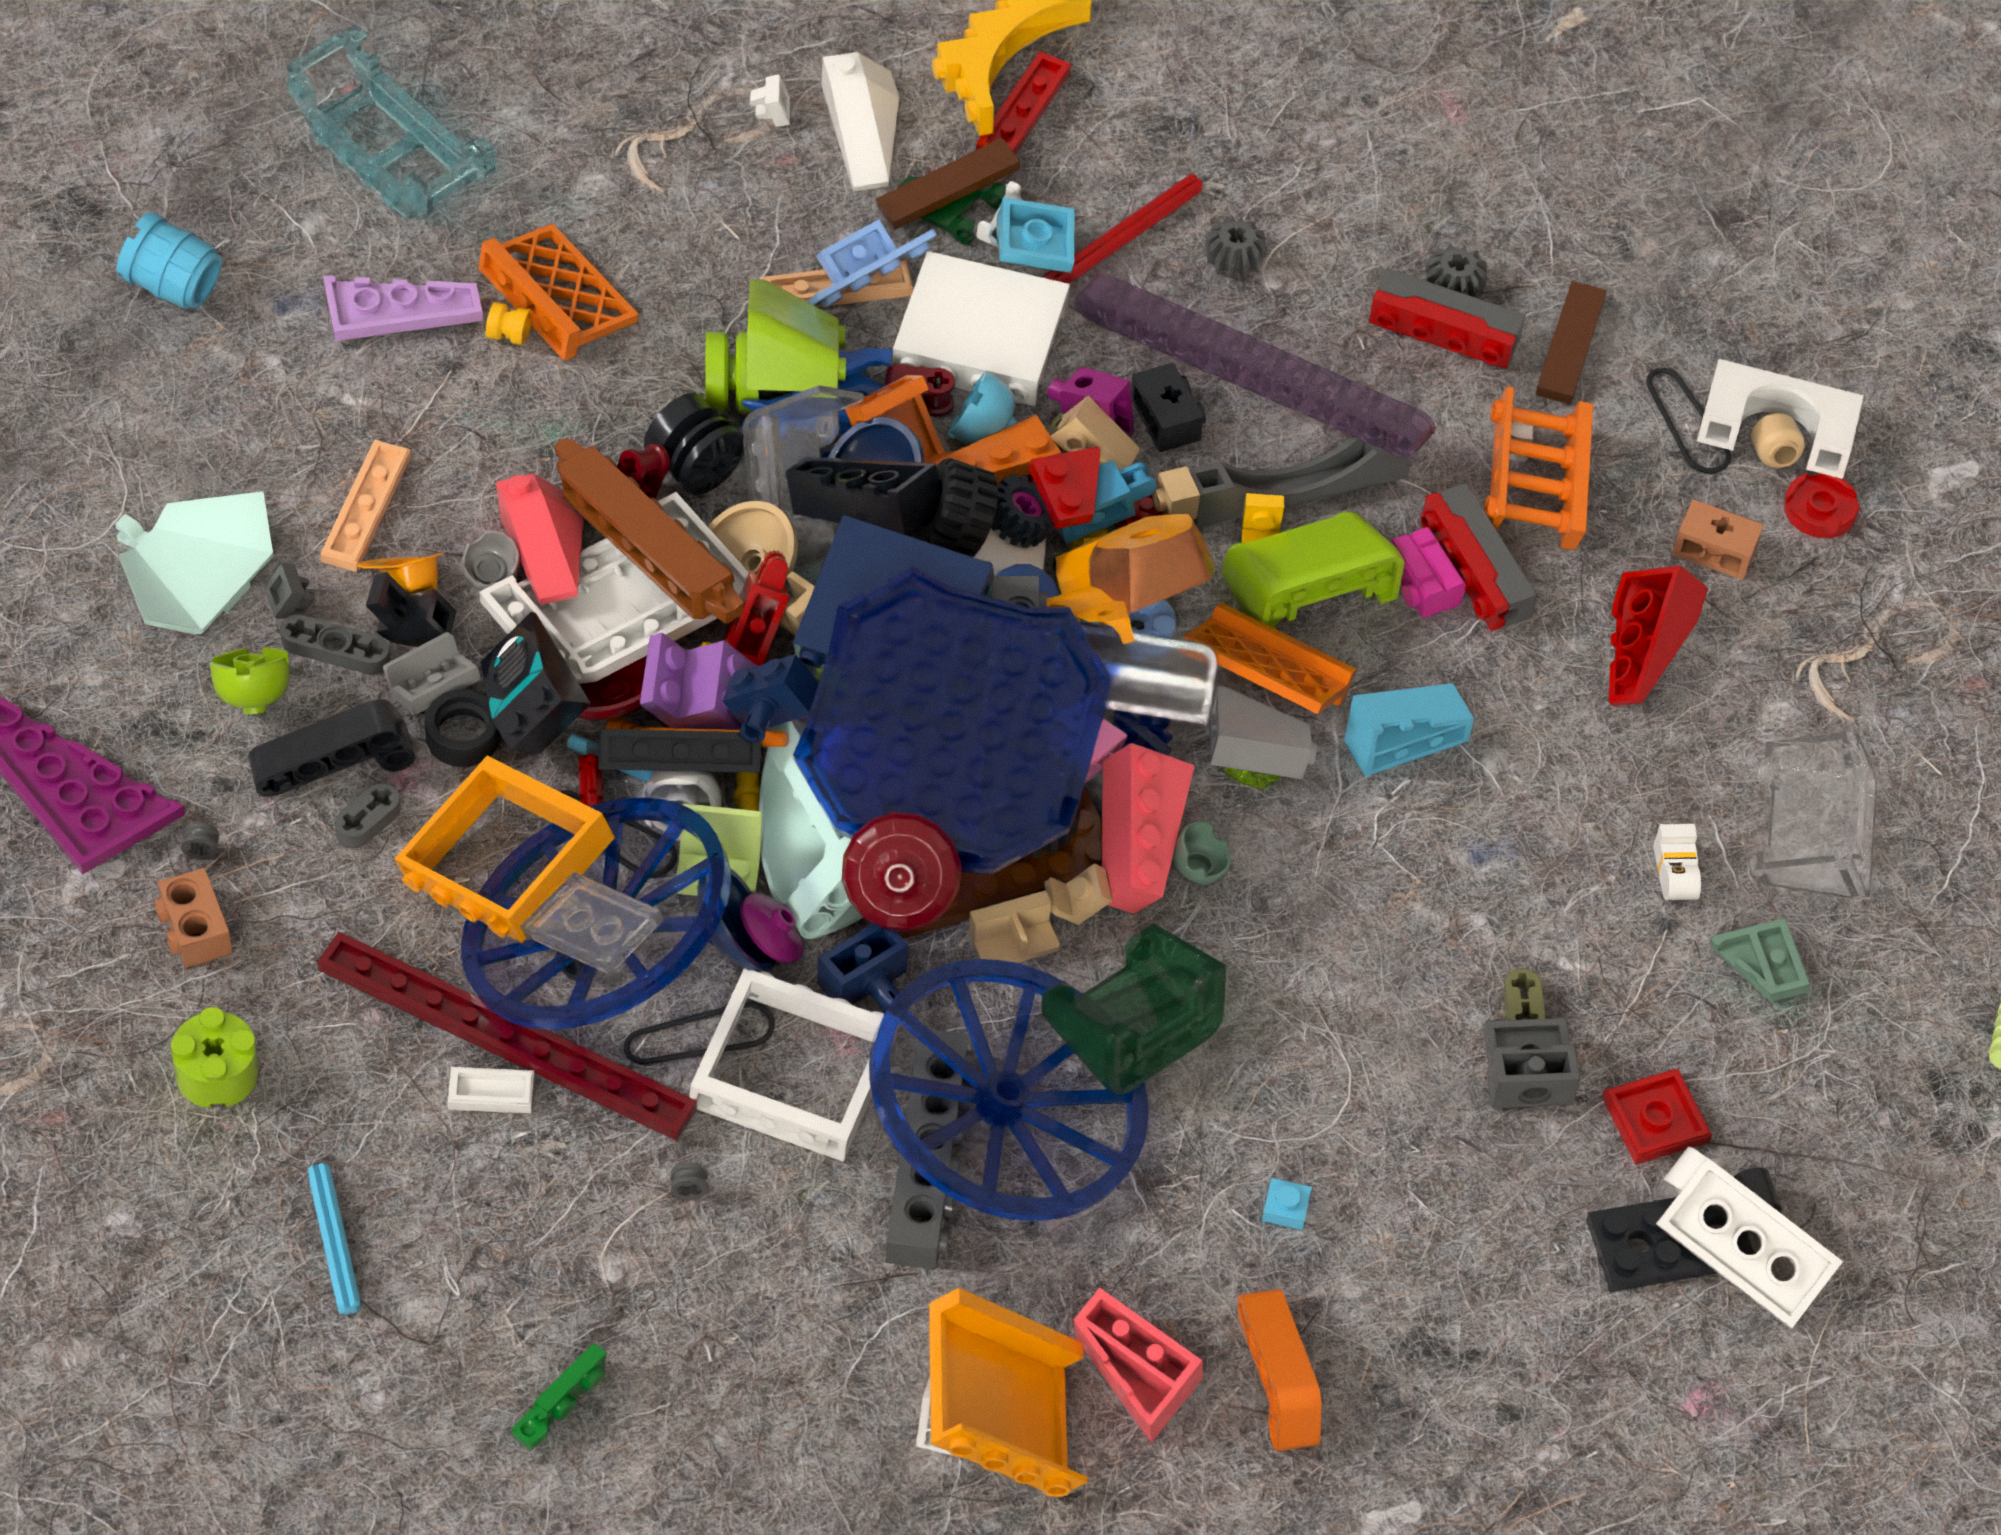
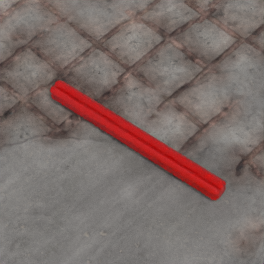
M1195 174L1187 175L1074 254V265L1071 273L1050 270L1041 277L1070 284L1202 191V180L1197 178Z

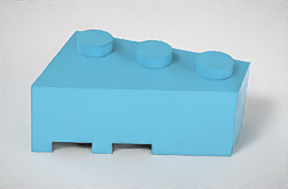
M1453 683L1353 695L1344 742L1366 777L1468 742L1474 717Z

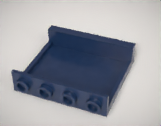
M843 515L793 640L795 654L802 663L808 666L821 668L822 665L837 669L836 672L844 678L856 681L861 677L873 681V684L883 691L896 693L897 690L912 694V699L919 703L932 706L936 702L945 705L947 702V687L985 590H990L993 583V564Z

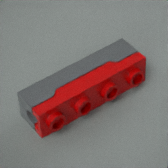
M1387 268L1373 297L1368 323L1448 349L1454 353H1460L1484 361L1490 365L1507 369L1521 339L1526 314Z
M1467 483L1439 491V493L1427 495L1423 513L1420 515L1422 528H1430L1465 582V591L1472 600L1473 609L1477 617L1485 621L1491 632L1501 629L1502 626L1506 627L1530 619L1537 594Z

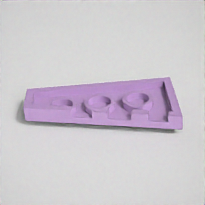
M323 275L324 289L335 341L483 321V311L477 283L428 281L426 285H412L408 283V280L393 279L392 284L371 283L370 278L355 277L354 282L337 281L336 276Z

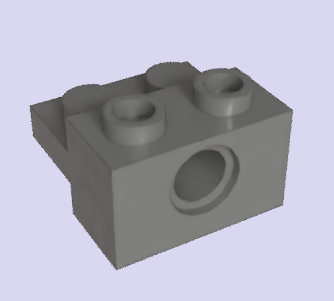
M1566 1018L1485 1021L1483 1033L1489 1064L1486 1074L1492 1108L1573 1105L1580 1082V1074L1575 1045L1570 1044Z

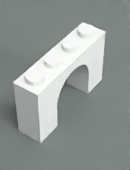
M1718 359L1697 442L1733 451L1740 424L1745 418L1761 412L1784 413L1801 423L1811 436L1812 446L1806 470L1843 479L1864 395Z

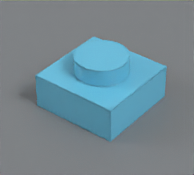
M1271 1178L1262 1221L1303 1230L1312 1187Z

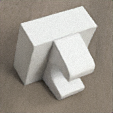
M780 75L766 77L765 86L750 92V105L756 106L757 119H772L775 127L789 125L790 97Z

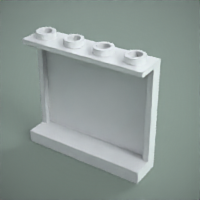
M927 251L893 347L892 365L905 364L914 367H940L947 369L954 376V387L971 391L980 376L987 371L999 378L1010 388L1014 395L1015 403L1036 406L1038 386L1060 319H1064L1067 311L1070 284ZM937 378V384L939 385L941 384V379Z

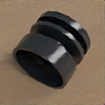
M688 393L671 401L657 414L645 434L643 446L645 449L646 446L653 443L661 444L668 452L670 458L669 471L672 478L681 483L688 493L701 495L717 488L730 477L745 453L746 439L742 432L732 427L730 421L720 417L717 409L705 398L696 393Z

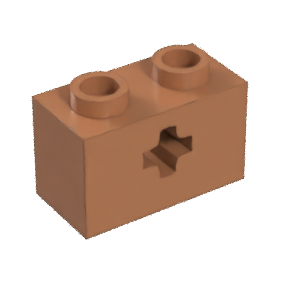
M1692 499L1678 531L1672 555L1744 580L1757 550L1764 524L1719 509L1711 504H1705Z

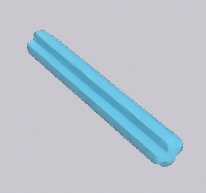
M327 1163L311 1165L308 1168V1178L338 1312L342 1315L357 1313L361 1309L360 1297L331 1169Z

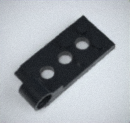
M1761 1167L1750 1168L1733 1176L1779 1213L1781 1212L1782 1207L1767 1169ZM1676 1197L1588 1213L1586 1222L1610 1292L1718 1273L1683 1245L1672 1242L1668 1234L1656 1224ZM1710 1205L1705 1209L1703 1219L1708 1227L1710 1225L1724 1226L1727 1221V1214L1721 1206ZM1744 1231L1738 1236L1737 1246L1742 1253L1754 1255L1759 1251L1761 1241L1756 1233ZM1635 1238L1642 1239L1648 1243L1650 1250L1638 1252L1630 1247L1628 1241Z

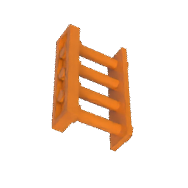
M1507 386L1500 399L1493 401L1490 411V421L1495 422L1490 495L1485 500L1483 510L1496 531L1504 518L1554 527L1556 532L1561 533L1560 548L1575 551L1586 533L1593 404L1579 401L1572 414H1566L1565 417L1513 407L1514 388ZM1512 422L1561 431L1562 436L1567 437L1566 445L1561 449L1512 439ZM1510 454L1559 463L1561 468H1565L1564 477L1559 481L1509 471ZM1507 486L1557 495L1559 500H1563L1562 510L1556 513L1506 503Z

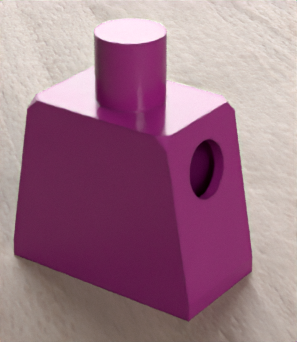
M1082 367L1068 381L1055 378L1051 382L1047 396L1049 399L1061 403L1062 414L1068 412L1089 395L1129 437L1133 434L1134 420L1129 380Z

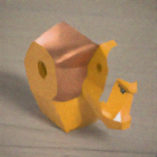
M1189 514L1145 517L1056 556V577L1061 595L1047 598V615H1040V625H1047L1048 630L1047 649L1040 650L1046 652L1047 657L1059 658L1056 648L1059 641L1069 628L1081 625V619L1088 622H1100V625L1103 626L1110 625L1118 632L1123 644L1133 642L1135 638L1129 620L1130 613L1209 581L1213 577L1215 565L1204 538Z

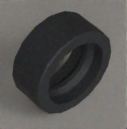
M454 690L444 693L430 704L425 713L426 743L431 754L443 763L454 767H470L479 764L486 756H492L500 743V732L492 720L488 697L484 694L472 690ZM458 715H470L483 721L486 724V731L478 738L469 741H454L445 738L439 732V727L449 718Z

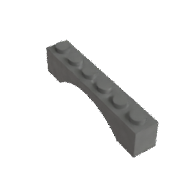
M1396 420L1362 428L1349 440L1330 452L1291 467L1273 470H1249L1234 467L1224 462H1217L1189 469L1190 474L1200 493L1197 519H1193L1197 528L1241 518L1243 516L1246 493L1284 496V507L1408 478L1412 445Z

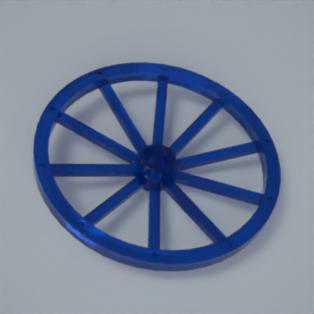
M648 797L617 799L590 806L603 814L615 837L606 847L601 896L591 898L580 881L577 880L570 890L582 905L578 912L575 913L554 907L543 919L575 928L525 940L523 943L517 942L483 951V945L488 928L487 924L479 920L474 923L466 919L461 940L462 965L467 980L479 999L497 1016L513 1024L535 1029L557 1030L593 1024L626 1012L654 996L674 981L698 957L712 938L726 909L730 892L731 872L728 855L711 825L701 815L679 803ZM650 820L670 824L616 899L623 822ZM554 823L546 826L518 846L504 859L484 883L478 895L509 910L518 900V898L505 895L513 883L544 855L551 862L559 853L556 847L572 839L575 834ZM683 830L694 835L704 845L708 858L633 902ZM709 873L706 895L697 916L634 919ZM687 931L677 945L648 971L626 944L630 934ZM573 943L506 996L488 982L484 965ZM588 950L567 1005L538 1006L521 1002ZM616 951L635 975L636 979L617 990L585 1001L603 953Z
M993 959L962 960L945 964L922 974L909 983L894 998L875 1031L870 1049L869 1081L873 1101L885 1131L906 1161L922 1177L951 1198L971 1208L1003 1218L1026 1221H1043L1071 1216L1091 1208L1111 1194L1125 1179L1140 1155L1148 1128L1149 1110L1146 1086L1139 1063L1128 1042L1112 1020L1083 993L1051 974L1019 963ZM967 982H996L1023 988L1001 1071H998L966 985ZM951 986L984 1076L908 1010L923 997L939 989ZM1037 993L1070 1012L1087 1028L1021 1076L1016 1073V1068L1034 997ZM900 1023L974 1088L891 1073V1046L898 1024ZM1095 1038L1098 1039L1111 1058L1123 1086V1089L1029 1092L1031 1086ZM894 1089L975 1103L976 1108L920 1140L905 1119ZM1126 1103L1127 1127L1122 1149L1118 1153L1031 1107ZM984 1120L990 1124L983 1182L982 1186L950 1169L935 1157L931 1151ZM1023 1121L1112 1167L1095 1182L1069 1193ZM1006 1125L1013 1132L1053 1197L1029 1198L996 1192L1004 1128Z

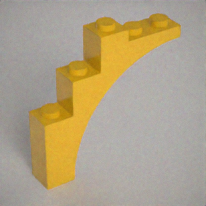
M998 0L995 2V10L969 14V29L964 30V39L937 43V58L932 59L934 77L936 80L941 79L946 93L956 91L958 99H964L967 120L969 123H974L979 136L993 134L994 105L990 91L1003 66L1017 52L1040 37L1072 25L1090 22L1091 0Z

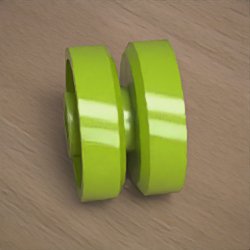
M705 331V399L717 409L719 414H725L728 409V391H735V408L739 414L755 413L742 404V401L759 399V390H746L747 331H739L737 334L735 355H728V336L724 331Z

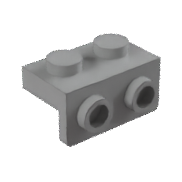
M449 632L426 642L383 666L392 698L414 715L427 711L430 704L442 694L454 690H467L470 685L482 680L478 666L458 652L454 636Z

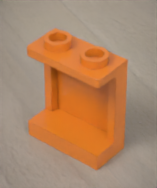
M906 375L844 407L852 427L861 421L866 422L874 417L892 418L908 426L920 440L925 463L934 462L953 453L943 449L921 396V393L929 390L923 376Z

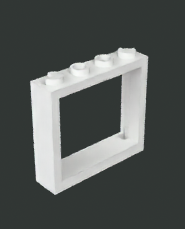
M743 969L690 1085L689 1097L697 1101V1110L844 1162L895 1045L898 1021L890 1019L881 1012H870L853 1006L844 999L821 995L807 986L793 985L776 979L767 972ZM747 998L876 1043L841 1123L712 1078Z

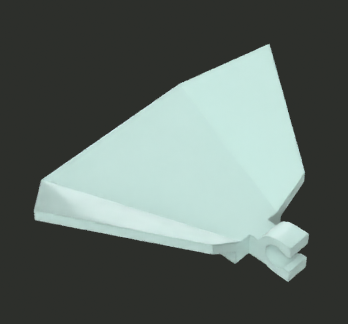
M263 491L167 503L154 528L149 533L143 530L142 526L135 519L126 514L115 524L116 529L120 531L117 535V540L133 548L120 553L119 559L144 624L184 633L202 634L223 611L228 613L251 588L250 581L273 557Z

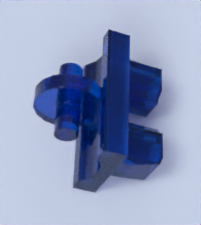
M1122 705L1113 712L1114 723L1112 725L1128 735L1122 748L1133 743L1167 756L1170 755L1171 748L1167 744L1173 739V735L1166 730L1170 724V718L1164 712L1151 717L1144 711L1139 715L1138 719Z

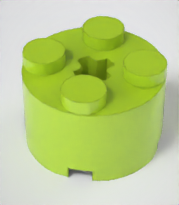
M209 1007L202 1010L200 1014L188 1019L176 1031L170 1045L178 1088L186 1099L201 1107L212 1108L211 1104L223 1103L227 1107L239 1103L252 1092L258 1078V1057L254 1034L245 1021L238 1016L223 1012L217 1007Z

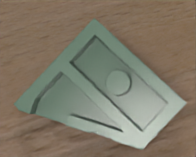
M1786 918L1711 936L1712 950L1770 1002L1810 992V983Z

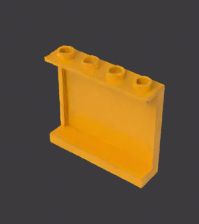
M957 1288L930 1302L931 1444L949 1451L955 1457H963L980 1464L986 1470L996 1471L1013 1478L1017 1483L1027 1484L1044 1491L1046 1495L1051 1497L1066 1496L1071 1490L1088 1483L1087 1476L1068 1468L1065 1367L1084 1358L1083 1343L962 1288Z

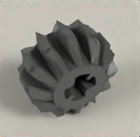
M1226 216L1223 224L1214 222L1211 232H1208V236L1205 239L1207 263L1214 264L1216 273L1224 270L1227 271L1230 278L1234 273H1239L1246 277L1249 270L1257 272L1267 252L1264 231L1257 230L1255 221L1247 224L1244 223L1242 216L1238 221H1232Z
M1450 243L1446 250L1437 248L1433 257H1430L1426 265L1425 272L1427 274L1425 281L1477 298L1479 293L1483 292L1487 282L1486 261L1480 259L1479 251L1468 252L1466 245L1461 249H1456Z

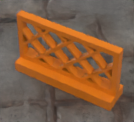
M553 223L501 244L495 237L482 242L478 269L516 310L520 307L532 310L531 326L564 361L575 357L579 346L638 322L639 314ZM550 238L558 246V250L537 246V243ZM510 253L529 255L528 262L514 259ZM537 256L555 260L554 267L532 263L533 257ZM559 261L575 264L580 270L579 273L559 269ZM529 274L550 277V283L548 285L536 282ZM555 279L577 283L576 288L572 290L554 286ZM581 284L596 287L601 292V296L579 291ZM551 296L572 300L571 308L557 305ZM581 302L598 306L597 313L575 309L576 303ZM602 307L618 310L622 315L618 317L601 314ZM572 320L593 323L594 327L581 332V329Z
M1222 602L1215 606L1211 618L1184 635L1180 644L1181 647L1316 714H1319L1331 704L1339 707L1344 703L1357 671L1356 668Z

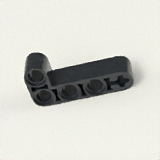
M384 699L366 702L253 748L248 755L256 791L258 794L266 797L283 794L373 757L381 768L389 772L409 768L416 758L406 722L394 705Z

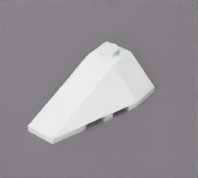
M859 52L823 57L822 90L853 192L889 187L899 106V95L891 71Z

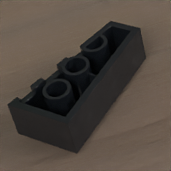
M804 457L785 471L793 514L812 519L840 523L843 515L907 535L920 524L930 520V517L937 512L941 499V488L936 463Z

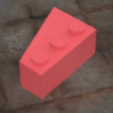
M1101 1288L1096 1291L1074 1318L1076 1340L1083 1343V1349L1150 1443H1152L1202 1381L1203 1360Z

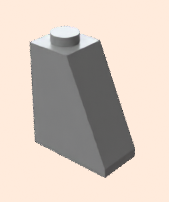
M1217 686L1209 714L1210 765L1303 779L1307 764H1314L1317 752V742L1311 741L1310 724L1232 689Z

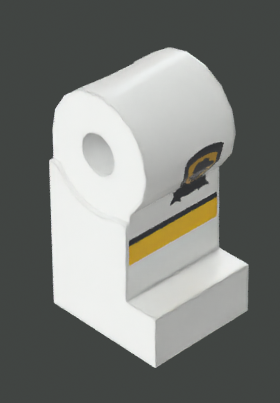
M1695 824L1659 825L1653 848L1665 900H1698L1700 897L1701 876L1695 845L1697 839Z

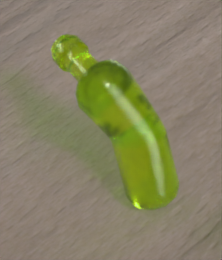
M1225 767V773L1241 784L1261 790L1268 788L1269 783L1276 782L1280 778L1278 775L1270 774L1264 776L1260 773Z

